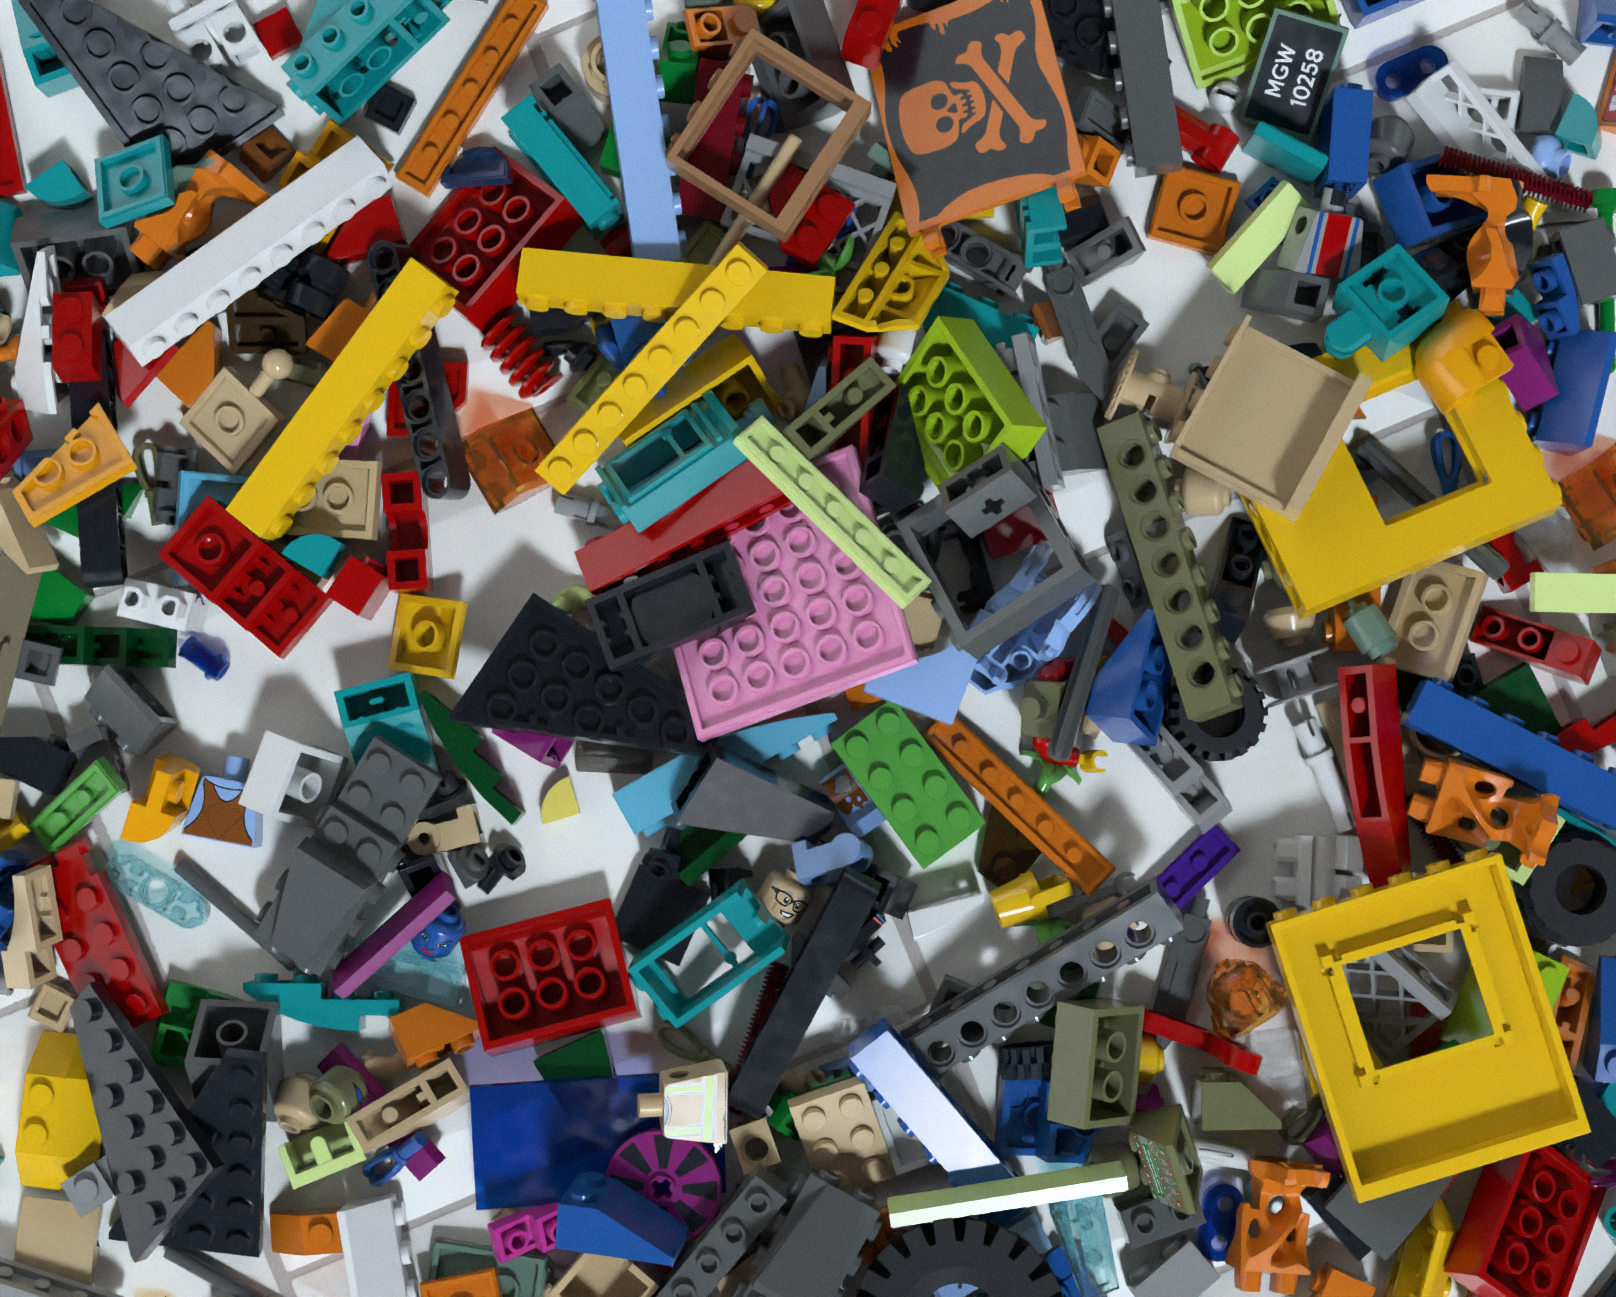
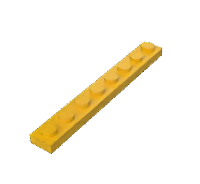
M738 241L544 457L534 471L564 496L762 278L769 267Z

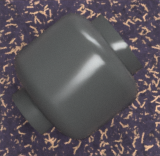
M1386 115L1372 120L1368 169L1378 174L1387 173L1397 166L1406 163L1415 138L1413 131L1404 119L1396 115Z

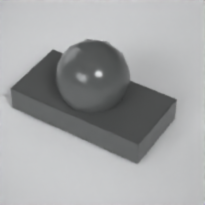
M1082 86L1072 112L1077 133L1100 136L1122 152L1121 155H1124V144L1129 143L1130 139L1128 129L1121 130L1118 105L1095 88Z

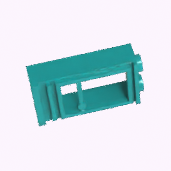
M532 94L501 117V120L512 132L509 134V137L548 185L563 195L585 221L582 226L594 241H597L602 236L605 238L622 225L620 221L625 217L620 201L614 197L613 193L554 121L549 119L545 110L541 111L537 100Z
M1057 186L1013 201L1019 237L1021 239V248L1024 249L1023 261L1025 268L1063 263L1058 231L1066 230L1067 224L1063 204L1060 203L1058 198Z
M710 389L702 394L704 399L700 402L692 403L691 408L688 410L685 408L609 460L604 464L605 467L601 468L598 465L594 468L602 479V482L597 487L608 503L611 504V508L623 525L630 521L638 533L642 532L748 459L733 444L735 438L742 432ZM699 439L702 440L704 444L688 455H685L683 450ZM677 454L681 459L630 494L628 491L629 487Z
M741 878L730 889L645 950L634 955L628 971L630 972L631 981L636 988L642 992L645 991L654 1001V1007L659 1016L665 1021L669 1020L677 1029L784 954L787 950L790 936ZM719 913L725 916L753 951L752 954L740 962L736 960V953L729 951L707 925V922ZM701 927L725 956V962L733 967L688 998L657 961V958Z

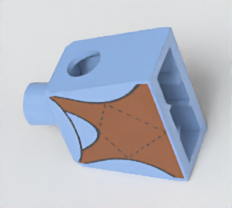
M227 755L223 777L203 775L182 827L181 834L250 848L262 847L263 814L238 804L246 783L250 759Z

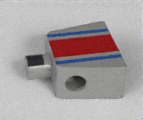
M1324 187L1320 209L1303 206L1297 208L1278 256L1276 266L1295 272L1345 280L1360 270L1363 220L1362 218L1343 213L1348 191Z

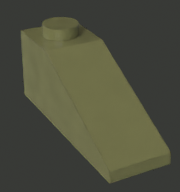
M870 356L788 425L781 434L812 462L897 385Z

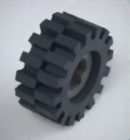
M1054 1040L1026 1041L1024 1043H1011L999 1046L1001 1079L1010 1081L1050 1079Z

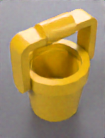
M1028 871L989 892L988 895L996 918L1003 929L1033 920L1040 921L1048 918L1046 905L1072 896L1074 894V882L1061 873H1056L1036 881L1033 873Z

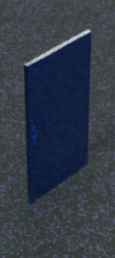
M660 1073L470 1085L476 1210L530 1207L556 1203L561 1200L578 1173L595 1171L604 1174L606 1177L607 1168L613 1155L627 1139L645 1130L661 1128L659 1117L638 1118L637 1094L659 1093ZM701 1142L710 1151L718 1164L722 1177V1193H726L725 1144ZM664 1179L663 1182H658L657 1190L663 1193L666 1189L669 1190L671 1184L669 1180Z

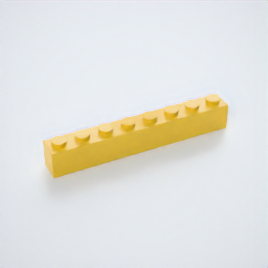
M522 247L516 294L521 305H525L527 309L537 312H545L549 308H559L572 315H586L588 311L601 312L604 316L612 319H625L627 315L642 316V319L648 322L662 323L674 314L716 265ZM768 270L724 318L720 326L729 330H742L744 326L759 327L762 332L769 334H780L783 330L799 331L800 335L811 338L821 337L822 333L831 334L836 277Z
M411 257L225 510L260 538L276 541L277 538L284 536L290 530L293 524L292 518L299 508L307 505L316 493L315 487L321 478L335 469L339 462L338 455L347 444H351L360 435L363 421L369 413L375 412L385 400L384 393L393 381L399 380L405 374L411 356L416 350H420L428 343L432 335L431 329L440 318L447 316L455 305L454 298L459 291L426 265Z

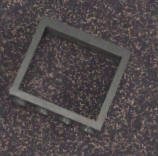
M1026 458L1021 462L1030 470L1038 496L1027 503L1063 568L971 629L968 628L921 538L951 519L944 512L940 494L895 524L902 536L898 542L903 552L911 560L914 558L917 566L932 580L926 590L930 589L935 598L931 601L934 611L941 620H947L951 628L947 632L951 643L958 651L963 649L975 659L991 651L1096 581Z

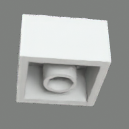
M266 730L238 804L267 817L316 830L318 826L313 824L314 819L325 804L329 806L333 804L349 758L318 745Z

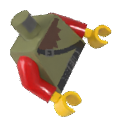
M1101 654L1095 676L1102 669L1103 663L1111 657L1110 655ZM1075 657L1054 658L1045 664L1037 677L1027 679L1024 684L1023 700L1019 706L1021 735L1032 740V744L1041 759L1070 767H1076L1079 764L1082 771L1086 773H1103L1106 770L1098 769L1095 766L1094 760L1096 756L1108 757L1106 751L1086 750L1082 753L1079 751L1082 747L1084 713L1069 760L1058 762L1047 755L1049 742L1075 661Z

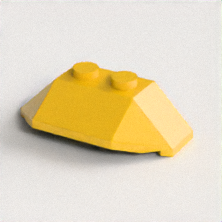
M895 211L832 312L831 319L865 332L919 330L950 278V271L944 256L933 259L931 251H927L925 248L923 233L910 237L904 214Z
M43 1030L26 1072L15 1156L20 1185L60 1190L62 1189L60 1185L62 1182L101 1158L103 1141L76 1034Z
M1440 1197L1396 1249L1383 1297L1449 1296L1452 1278L1443 1271L1459 1230Z

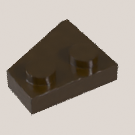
M255 288L244 293L226 308L230 354H266L272 349H283L289 354L308 353L310 348L305 345L309 340L307 313Z
M992 805L990 806L977 872L996 887H1000L1018 878L1020 874L1027 872L1042 852Z

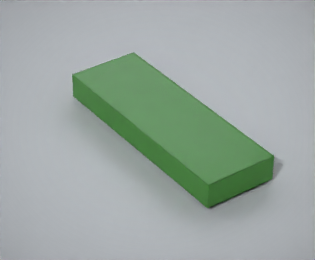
M103 756L95 760L28 824L29 828L47 852L54 854L57 850L63 848L128 786Z

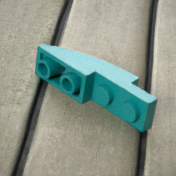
M255 973V980L243 983V991L256 1001L279 1002L280 1014L300 1022L330 1029L360 1031L366 1028V1015L395 1016L405 1011V997H394V990H371V997L356 996L355 990L344 999L332 990V996H328V981H317L316 974L298 973L293 974V980H278V973Z

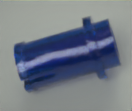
M194 635L184 642L178 653L181 658L186 659L205 673L204 677L207 680L214 679L219 681L226 674L231 664L226 660L227 656L224 653L217 654L200 642Z

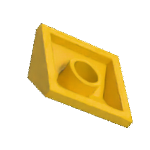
M400 593L387 669L455 679L468 603Z

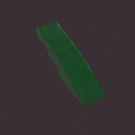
M28 625L25 636L27 639L63 648L60 665L106 667L108 664L123 667L176 668L177 630Z
M423 689L418 695L434 731L456 766L494 809L511 825H516L526 812L497 789L506 775L477 752L487 739L470 725L455 724L449 721L447 718L452 710L430 691Z

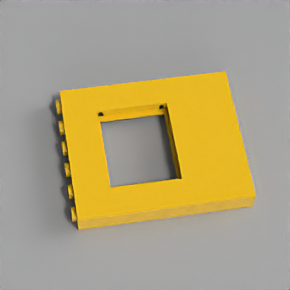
M1458 300L1448 303L1441 322L1384 362H1381L1366 345L1345 359L1335 358L1328 352L1312 359L1354 381L1359 373L1374 379L1361 402L1363 403L1417 381L1418 377L1414 371L1416 368L1415 353L1420 341L1431 330L1464 310ZM1502 377L1479 389L1475 396L1444 414L1478 482L1383 520L1343 439H1341L1296 523L1239 494L1299 620L1549 517L1563 504L1561 488L1554 478L1549 477L1544 467L1542 451L1536 444H1532L1526 432V421L1522 413L1515 410L1509 400V389ZM1486 476L1488 477V483H1487V484L1485 483V481H1484V479H1483V478L1486 477Z
M1487 848L1473 850L1463 854L1465 861L1450 865L1449 859L1431 863L1425 866L1427 873L1412 877L1410 871L1399 873L1387 878L1388 885L1375 889L1372 883L1360 885L1349 889L1351 895L1349 897L1335 900L1334 895L1321 897L1311 901L1313 908L1297 912L1296 907L1286 908L1274 912V920L1265 922L1352 1198L1359 1204L1591 1133L1501 853H1488ZM1460 929L1494 1034L1375 1070L1342 965Z

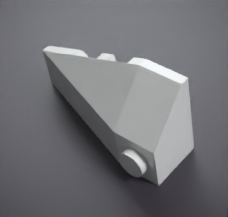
M55 245L45 246L37 251L15 365V374L11 378L13 395L23 399L25 409L45 414H57L70 403L69 382L63 383L52 368L53 293H61Z

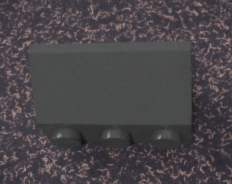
M781 0L763 14L757 16L761 34L855 92L845 61L840 59L841 49L823 0ZM756 56L752 64L763 96L773 100L779 107L780 115L775 127L777 134H783L833 117L843 111ZM767 106L772 119L773 110L770 106Z
M98 206L16 217L10 245L28 295L37 251L48 245H55L61 293H64L62 288L64 281L103 276L108 296L115 295L119 287L131 274L145 272L144 262L128 250L140 235L139 230L134 227L136 220L133 219L106 229L99 223Z

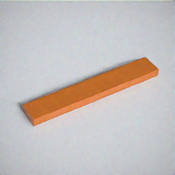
M505 0L395 175L397 180L428 199L431 197L441 181L444 170L453 162L549 9L548 3L543 0Z
M956 716L951 726L935 720L921 735L933 750L1089 898L1116 871L1117 868Z

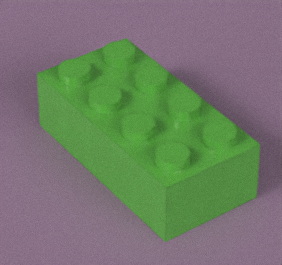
M887 701L830 744L922 869L927 868L986 824L980 813L900 706Z

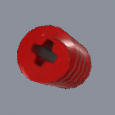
M512 314L499 321L488 331L481 342V347L484 351L493 350L490 359L494 363L502 362L499 370L503 375L512 374L508 382L512 387L521 386L518 391L521 399L535 398L553 387L564 375L560 372L550 376L548 372L554 365V362L550 360L540 363L539 360L545 353V350L543 348L534 351L530 350L536 338L530 336L522 339L520 336L527 327L525 324L513 327L511 324L517 317V314Z

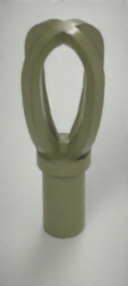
M155 443L139 444L132 453V459L138 467L135 473L141 487L145 491L144 495L148 501L151 525H163L155 523L156 515H152L154 489L155 487L163 488L165 481L155 480L154 487L152 488L144 462V451L150 449L153 455L156 478L157 453H161V448Z
M668 1020L657 1031L656 1037L659 1045L680 1058L695 1061V1063L722 1059L712 1053L710 1048L703 1046L702 1042L683 1025L676 1029ZM667 1029L675 1030L690 1041L698 1052L687 1051L665 1039L664 1032ZM723 1060L729 1076L734 1066Z
M1320 1096L1299 1105L1281 1119L1282 1129H1278V1132L1286 1143L1300 1145L1307 1141L1316 1131L1325 1113ZM1316 1108L1314 1115L1294 1137H1290L1288 1135L1290 1126L1305 1113Z

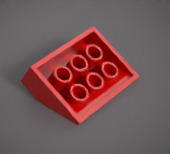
M495 146L492 148L506 158L513 170V184L457 188L408 245L416 251L419 262L426 265L459 291L454 298L455 305L452 310L483 335H486L518 300L516 288L522 247L560 251L585 222L563 195Z
M610 898L466 935L459 940L483 1050L491 1057L642 1017L635 985L631 981L630 972L628 971L629 963Z
M1550 1145L1484 1165L1443 1272L1482 1297H1568L1607 1188L1604 1186H1590L1589 1183L1594 1178Z

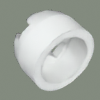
M1230 81L1217 83L1209 94L1211 108L1220 114L1231 113L1237 108L1241 100L1238 86ZM1218 89L1235 95V100L1228 96L1217 94Z

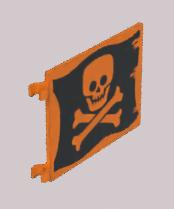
M958 0L894 24L877 70H870L906 227L910 237L923 233L925 248L927 251H931L932 258L936 259L948 254V250L941 232L942 226L1057 186L1058 198L1060 203L1064 204L1066 213L1081 208L1080 198L1074 181L1079 177L1088 175L1042 0Z

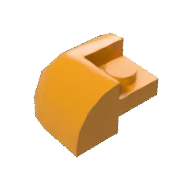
M1468 308L1431 330L1420 341L1415 353L1416 368L1414 371L1420 384L1442 415L1475 396L1479 389L1511 371L1514 366L1492 335L1495 327L1483 314L1475 309Z
M172 753L156 758L146 793L131 801L120 838L126 841L145 843L164 836L180 825L191 807L201 773L198 765Z

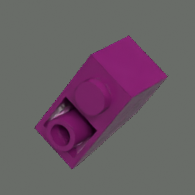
M1518 314L1495 325L1492 335L1514 364L1511 371L1501 377L1520 407L1527 411L1560 394L1540 329Z

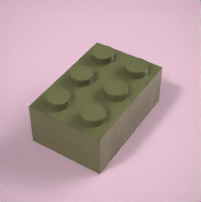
M1109 997L1057 1001L1047 1120L1083 1130L1135 1123L1145 1005Z

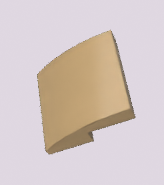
M23 1197L14 1261L93 1286L100 1250L97 1247V1240L104 1207L100 1205L88 1214L80 1217L71 1201Z

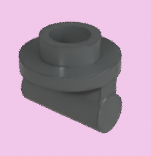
M475 844L462 846L447 855L449 862L465 889L484 879L490 869L487 854Z

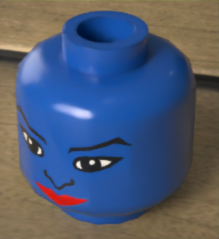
M453 903L449 905L411 939L412 946L418 954L434 959L443 958L452 953L466 931V922L458 907Z

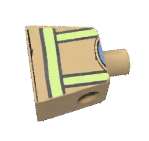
M714 1059L660 1072L659 1093L637 1094L638 1118L659 1117L660 1127L663 1136L666 1138L727 1144L728 1072L723 1060Z

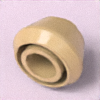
M1286 606L1267 610L1262 620L1273 641L1280 640L1281 647L1304 645V637L1311 636L1316 614L1299 620L1294 607Z

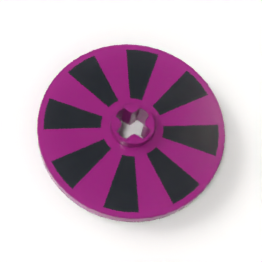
M661 1128L645 1130L627 1139L613 1155L606 1172L607 1178L619 1180L690 1226L687 1240L702 1232L710 1224L722 1198L720 1169L710 1151L701 1142L666 1138L663 1136ZM664 1179L671 1182L669 1190L666 1189L663 1193L657 1190L658 1182L661 1183Z

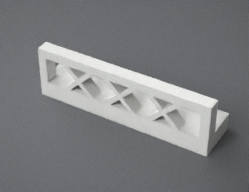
M1455 59L1426 77L1406 97V100L1444 147H1453V150H1463L1467 154H1476L1477 157H1485L1486 160H1495V163H1505L1509 167H1518L1527 170L1528 173L1533 172L1532 174L1537 173V176L1542 175V177L1546 176V179L1549 178ZM1449 74L1459 86V93L1449 91L1441 79ZM1468 107L1478 110L1483 117V123L1472 120L1467 113ZM1491 137L1501 139L1507 147L1506 153L1496 150L1491 143ZM1528 190L1523 194V197L1528 195Z

